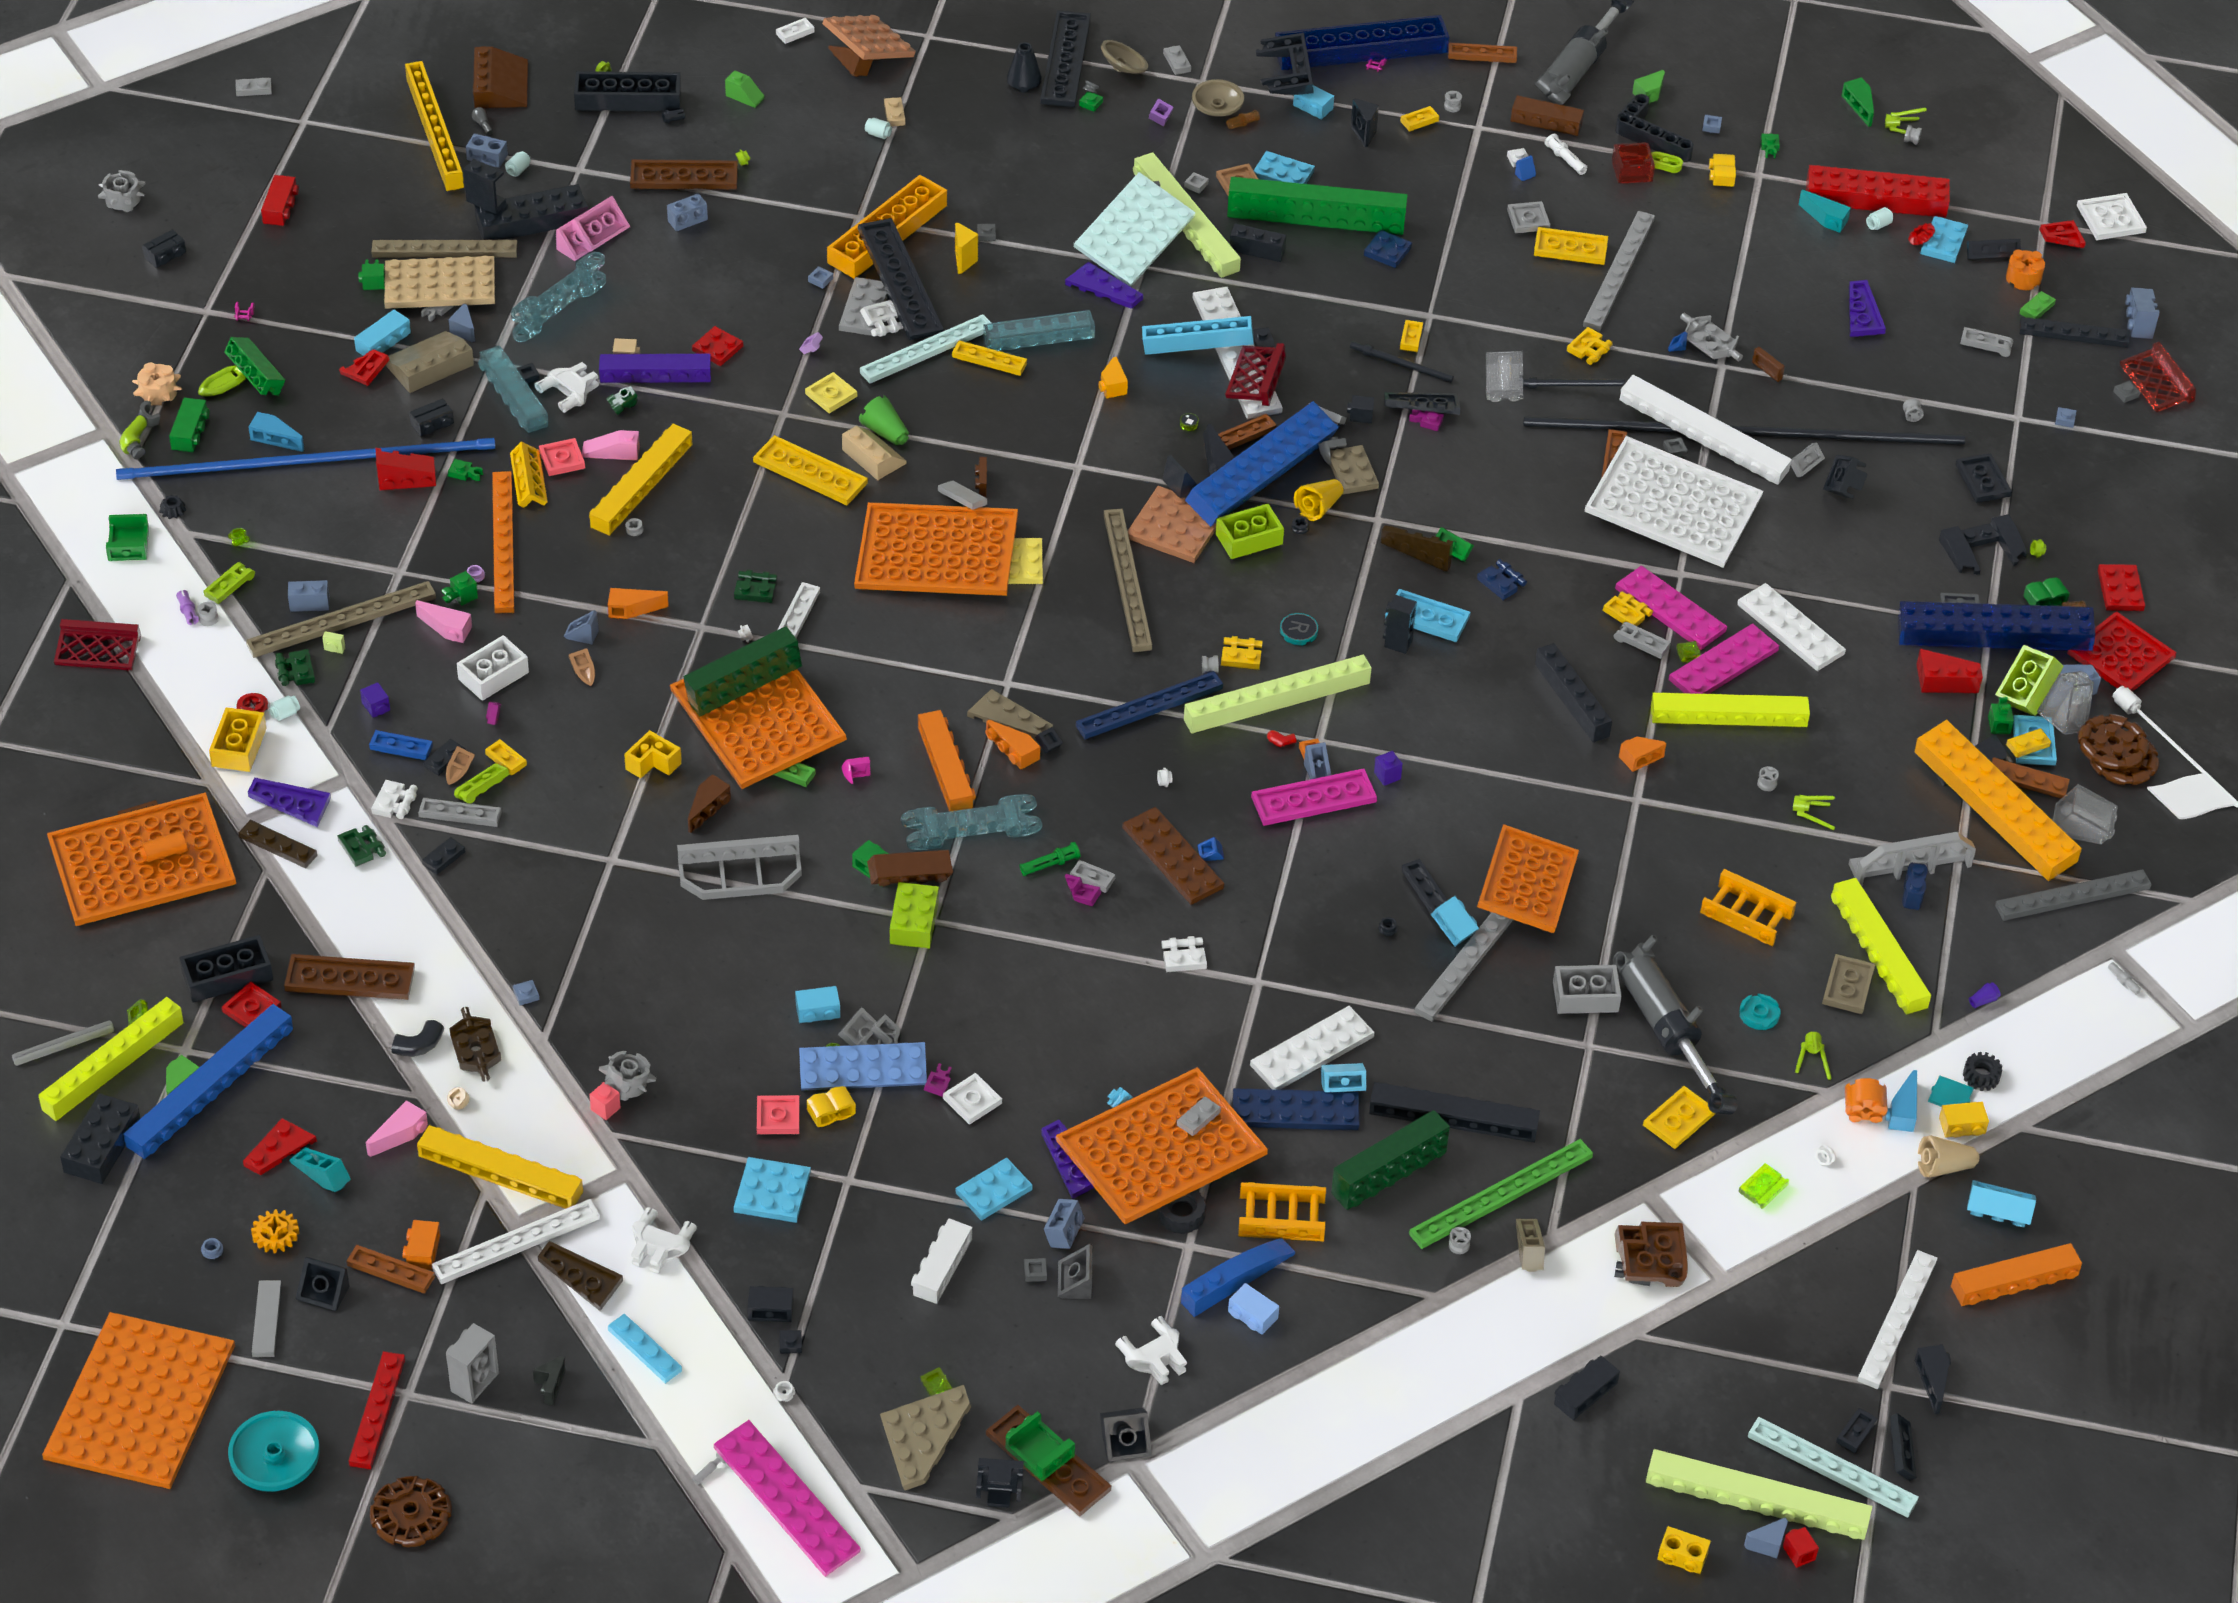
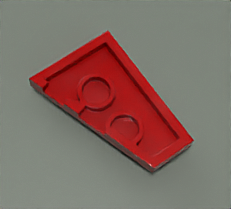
M282 1118L243 1160V1166L262 1175L282 1163V1159L292 1153L294 1155L301 1151L300 1148L317 1142L316 1136Z

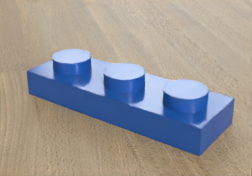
M375 730L369 747L370 750L425 760L429 757L433 742Z

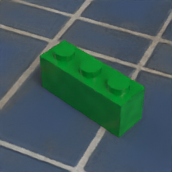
M183 399L169 435L171 450L194 452L196 445H199L200 433L204 431L205 420L209 418L210 414L206 400Z

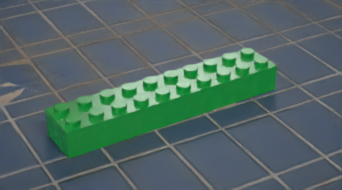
M1231 177L1227 217L1368 232H1379L1382 230L1390 234L1403 235L1408 194Z

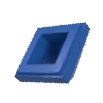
M1683 332L1674 337L1668 347V351L1686 350L1688 333Z

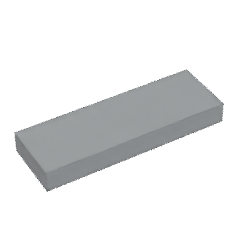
M955 481L938 485L940 493L972 510L987 505V498Z

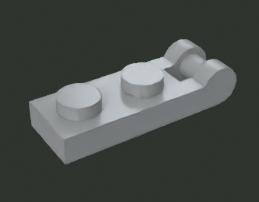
M1964 327L1960 344L1998 352L2001 356L2008 357L2011 353L2013 339Z
M1624 622L1620 630L1614 634V639L1617 642L1628 643L1660 659L1670 648L1671 644L1670 641L1628 622Z

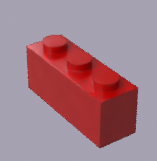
M274 175L261 209L263 224L284 226L286 219H289L290 208L294 206V197L299 192V185H296L295 177Z

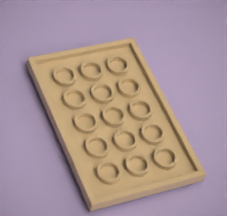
M494 256L393 259L385 261V309L495 304Z

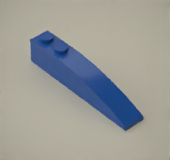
M1283 1238L1247 1250L1182 1287L1181 1304L1195 1317L1239 1290L1245 1283L1252 1282L1295 1255V1251Z

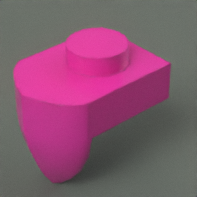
M869 757L848 759L843 763L842 771L849 783L853 784V778L870 776Z

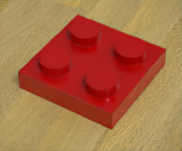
M714 326L692 345V351L697 354H710L711 362L722 366L744 345L742 340Z
M250 982L222 1006V1012L246 1028L272 1004L279 1008L282 1005L281 1001Z

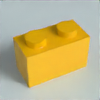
M1983 1101L1942 1105L1939 1115L1945 1138L1986 1134L1989 1124Z

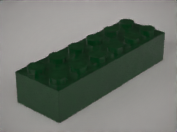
M785 626L683 676L689 704L700 717L802 667L798 640L788 627Z
M1435 1110L1429 1112L1336 1166L1333 1172L1331 1194L1346 1210L1360 1205L1362 1201L1370 1196L1374 1197L1386 1187H1391L1399 1179L1408 1177L1418 1168H1423L1435 1158L1442 1157L1447 1151L1450 1126Z

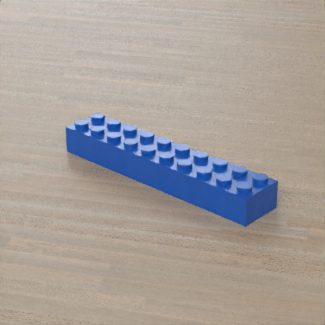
M1313 401L1192 488L1185 501L1212 527L1216 524L1217 518L1231 513L1319 448L1318 445L1332 438L1339 427Z

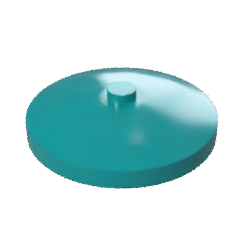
M286 1411L264 1412L246 1420L234 1432L228 1447L230 1467L234 1475L245 1485L261 1491H280L302 1482L314 1470L320 1453L318 1436L313 1426L303 1417Z

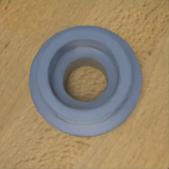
M215 1238L205 1240L201 1247L202 1255L208 1259L218 1258L223 1253L222 1243Z

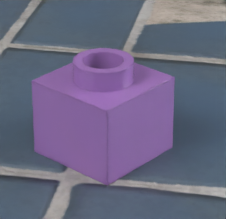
M1158 99L1150 111L1149 119L1164 126L1172 114L1173 106Z

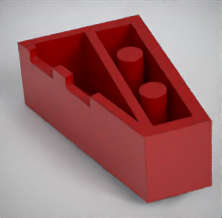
M376 448L379 490L436 486L434 457L412 453L408 456L399 454V451L393 450L390 453L381 451V448Z
M1920 649L1917 670L1921 693H1979L1983 679L1980 663Z

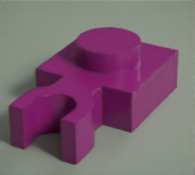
M1413 409L1412 414L1409 416V421L1420 422V427L1438 431L1444 414L1431 411L1423 413L1420 410Z
M939 1063L936 1073L931 1071L924 1091L943 1097V1093L946 1092L950 1084L951 1078H949L952 1068L949 1067L947 1071L941 1070L942 1064Z

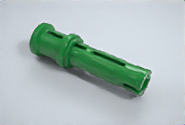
M1071 842L1069 846L1064 848H1055L1053 853L1019 864L1020 871L1023 876L1055 864L1063 865L1071 859H1080V851L1077 844Z

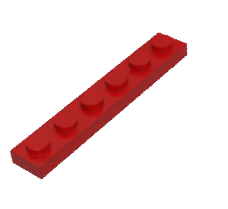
M384 1351L382 1353L349 1458V1466L372 1469L405 1362L404 1354Z

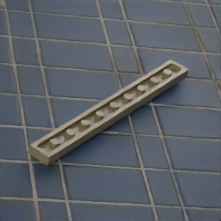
M1123 509L1104 510V520L1133 652L1152 650V642Z
M429 581L247 639L246 645L252 657L255 658L323 636L325 631L332 633L415 606L417 600L422 602L436 599V593Z

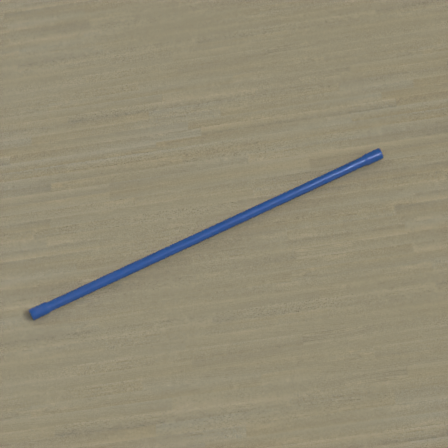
M483 438L471 441L381 448V451L392 453L394 450L399 451V454L410 455L411 453L427 454L475 449L487 450L495 449V439ZM376 448L144 468L116 469V479L125 480L138 477L376 458Z

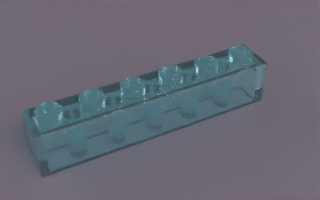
M1090 310L983 324V338L986 348L996 351L1094 338L1095 324Z
M498 345L479 352L480 360L478 364L480 369L486 372L489 382H492L496 392L502 395L505 405H509L512 415L518 418L521 428L524 427L529 434L548 427L546 410L501 346Z

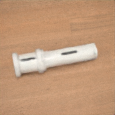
M1554 133L1547 137L1545 140L1546 147L1551 148L1556 156L1562 157L1579 175L1586 173L1587 166L1568 149V145L1565 142L1559 140L1557 134Z

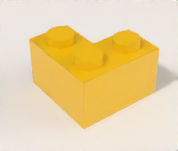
M650 730L625 753V769L639 778H642L653 767L670 775L681 765V748Z

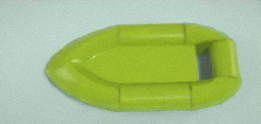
M236 365L226 367L208 376L200 385L198 394L201 396L222 394L242 383L246 377Z

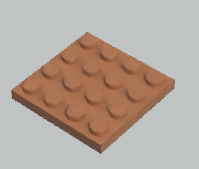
M876 15L833 16L823 20L822 24L863 60L914 57L916 53L909 43L902 40L900 35L894 33Z
M1157 486L1127 532L1131 541L1195 563L1216 531V524L1210 527L1185 501L1186 498H1179L1172 490Z

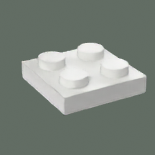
M976 1073L943 1093V1099L969 1125L1002 1104V1098Z

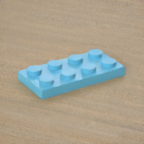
M1401 589L1396 593L1398 596L1417 601L1414 629L1454 642L1458 641L1470 618L1469 611Z

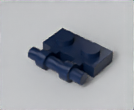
M1501 559L1496 562V566L1499 567L1498 569L1491 565L1478 573L1477 576L1481 583L1502 600L1517 592V584L1522 587L1527 584V581L1520 572L1514 571L1508 562H1503ZM1507 574V575H1509L1511 578L1508 579V578L1505 577L1504 575Z

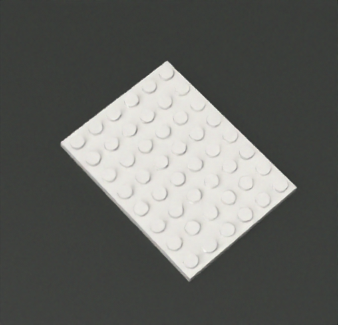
M1626 436L1588 501L1584 512L1724 568L1758 505L1763 491Z

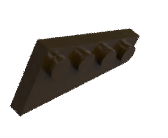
M1387 525L1382 529V544L1447 572L1450 569L1454 541L1447 540L1444 542L1440 541L1439 537L1434 536L1427 538L1423 537L1422 533L1417 532L1410 534L1407 530Z
M551 1241L546 1244L538 1255V1262L599 1311L602 1310L623 1282V1275Z

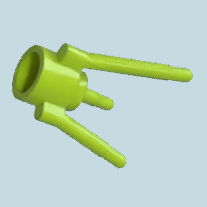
M1920 108L1886 114L1885 128H1890V132L1905 134L1906 130L1896 128L1897 126L1900 127V121H1915L1920 118L1900 116L1923 112L1927 109Z
M1795 795L1793 811H1797V816L1805 817L1832 830L1835 829L1829 823L1805 813V811L1809 812L1810 805H1831L1829 802L1811 800H1834L1835 796Z
M1809 1032L1805 1036V1042L1801 1043V1052L1795 1072L1799 1073L1806 1050L1812 1054L1820 1051L1827 1079L1831 1080L1824 1044H1822V1036L1818 1032Z

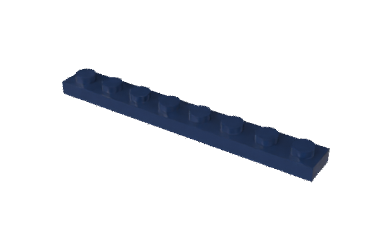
M1212 671L1076 721V727L1083 738L1088 739L1222 690L1223 683L1217 674Z

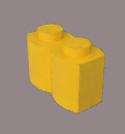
M1713 154V159H1709V169H1712L1710 170L1709 180H1712L1715 186L1734 187L1736 178L1735 155Z
M841 1086L834 1087L827 1093L812 1095L807 1099V1111L817 1127H824L834 1123L836 1120H844L856 1114V1104L846 1087Z

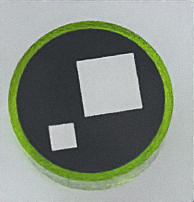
M1186 413L1181 416L1180 426L1182 429L1192 431L1198 427L1199 419L1195 414Z

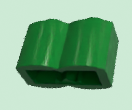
M2048 578L2044 582H2032L2025 587L2023 594L2035 612L2044 611L2050 607L2063 606L2068 602L2070 595L2059 578Z

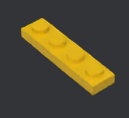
M960 340L952 351L953 358L1021 376L1027 365L1026 358Z

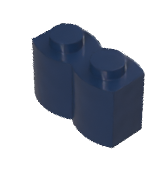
M1911 862L1908 866L1902 898L1904 908L1915 910L1921 908L1928 872L1925 864Z

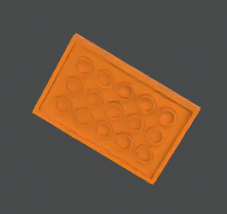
M1503 824L1477 907L1554 933L1579 850Z

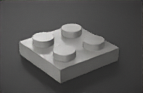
M1542 201L1508 204L1507 211L1515 233L1537 231L1538 227L1550 228Z

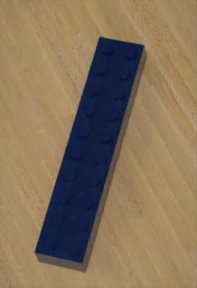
M1441 15L1275 32V37L1304 33L1310 67L1365 62L1370 59L1374 61L1383 60V58L1393 59L1448 53L1449 34ZM1277 57L1281 70L1292 69L1290 57Z
M1900 601L1899 645L2022 648L2025 645L2033 649L2093 651L2095 640L2093 607Z

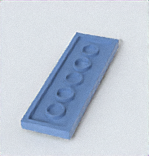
M925 1042L799 1048L801 1091L825 1090L845 1086L846 1089L925 1085L927 1082Z

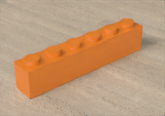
M941 710L918 714V729L949 812L953 813L972 809L973 800L976 799L974 788L969 786V775L964 773L965 766L963 760L959 759L958 746L953 744L954 736L952 731L948 730L947 717H943Z
M2069 1243L1954 1273L1951 1288L1961 1306L1974 1305L1980 1301L1993 1300L1999 1296L2015 1294L2018 1291L2035 1289L2038 1286L2054 1284L2064 1279H2073L2079 1275L2082 1262L2072 1244Z

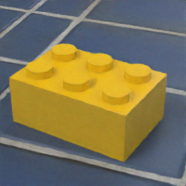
M225 708L209 749L212 767L246 772L251 771L267 729L263 712Z

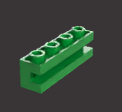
M231 337L226 346L225 354L261 395H267L268 391L272 395H279L285 383L283 376L249 338Z

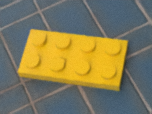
M1538 227L1534 256L1604 265L1608 236Z

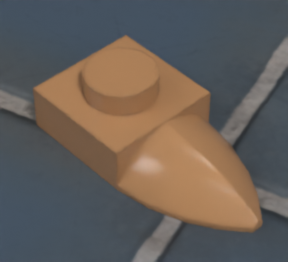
M588 649L569 654L575 674L584 683L592 686L595 678V669Z
M458 746L456 747L446 769L448 785L457 782L467 773L475 754Z

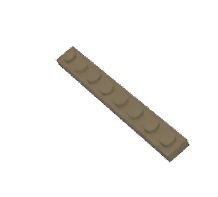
M373 240L371 253L372 258H460L465 256L517 258V240Z

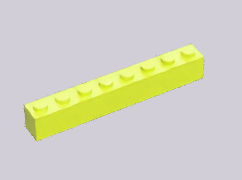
M1653 693L1651 701L1652 723L1807 727L1810 717L1808 697Z
M1857 878L1834 884L1833 893L1831 894L1833 903L1837 904L1842 917L1849 923L1852 933H1855L1859 939L1860 946L1866 950L1869 960L1878 969L1879 976L1887 983L1888 990L1895 996L1898 1006L1904 1010L1906 1015L1927 1009L1931 998L1930 992Z
M168 997L164 998L39 1094L42 1111L53 1120H59L184 1023L181 1007Z

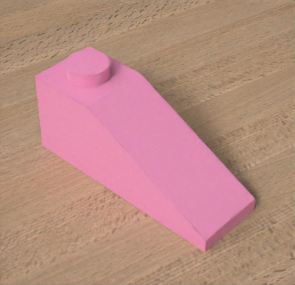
M619 430L584 441L582 457L638 460L640 449L639 431Z
M418 600L415 602L417 617L445 639L464 643L472 628L471 614Z
M405 1101L366 1141L367 1155L372 1157L415 1139L427 1128L426 1112Z

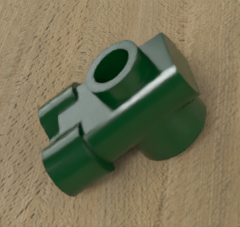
M629 386L622 388L615 395H610L606 400L618 415L624 411L625 407H634L637 404L638 395Z

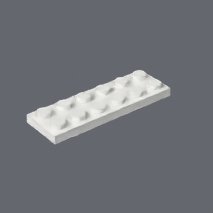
M1765 583L1738 599L1737 605L1816 671H1819L1845 654L1846 649L1768 584Z
M1347 1006L1250 1060V1066L1272 1090H1281L1320 1068L1321 1065L1331 1062L1372 1039L1374 1031L1350 1006Z

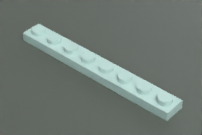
M980 315L860 367V374L869 384L951 349L956 346L959 340L967 342L993 330V324L984 315Z
M1760 1417L1757 1418L1748 1433V1438L1907 1518L1918 1501V1496Z

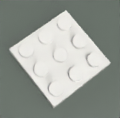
M2127 193L2078 200L2077 207L2096 240L2146 233L2147 227Z

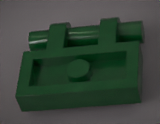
M753 570L739 571L738 578L745 579V581L737 580L734 599L772 603L775 584H770L769 582H777V575L765 571L763 573H756ZM752 580H759V581H762V583H760V582H752Z
M308 649L289 652L290 658L285 659L282 653L275 655V666L279 671L277 676L282 686L289 685V681L292 680L295 681L296 686L315 682Z
M364 825L362 827L363 832L360 833L354 828L337 835L338 842L355 867L374 860L373 853H377L379 857L386 855L384 844L382 841H378L374 829H370L368 825Z

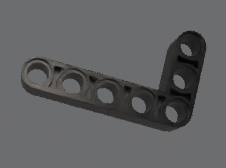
M1644 94L1634 96L1617 116L1616 133L1657 152L1680 157L1683 162H1689L1692 158L1693 142L1643 120L1648 113L1649 97Z

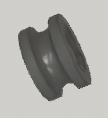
M1085 81L1086 86H1083V89L1097 94L1096 89L1100 86Z

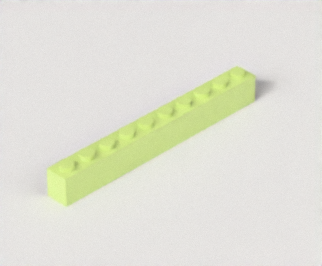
M1152 152L1135 158L1133 167L1135 176L1140 172L1151 181H1159L1162 189L1195 212L1194 218L1182 231L1187 239L1194 244L1195 249L1199 250L1203 255L1204 260L1209 262L1214 272H1217L1221 278L1239 272L1240 256L1156 155Z
M1363 654L1187 703L1184 709V721L1192 734L1370 684L1371 666Z
M1656 1449L1653 1450L1646 1483L1652 1484L1655 1487L1672 1489L1678 1493L1691 1494L1698 1498L1710 1499L1720 1504H1729L1743 1510L1759 1512L1766 1516L1771 1515L1782 1519L1786 1517L1790 1522L1793 1521L1805 1524L1808 1527L1824 1529L1831 1533L1847 1535L1853 1539L1865 1540L1873 1507Z

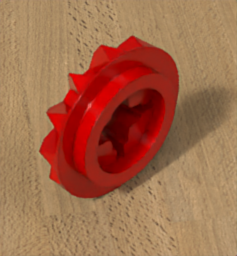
M1924 223L1914 228V231L1910 233L1908 238L1912 245H1920L1927 242L1935 233V227L1932 223Z
M248 693L238 699L236 707L237 709L264 713L268 710V700L262 694ZM250 703L255 706L254 709L250 707Z

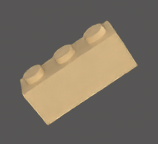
M855 426L842 434V450L877 480L907 464L904 458L868 429Z

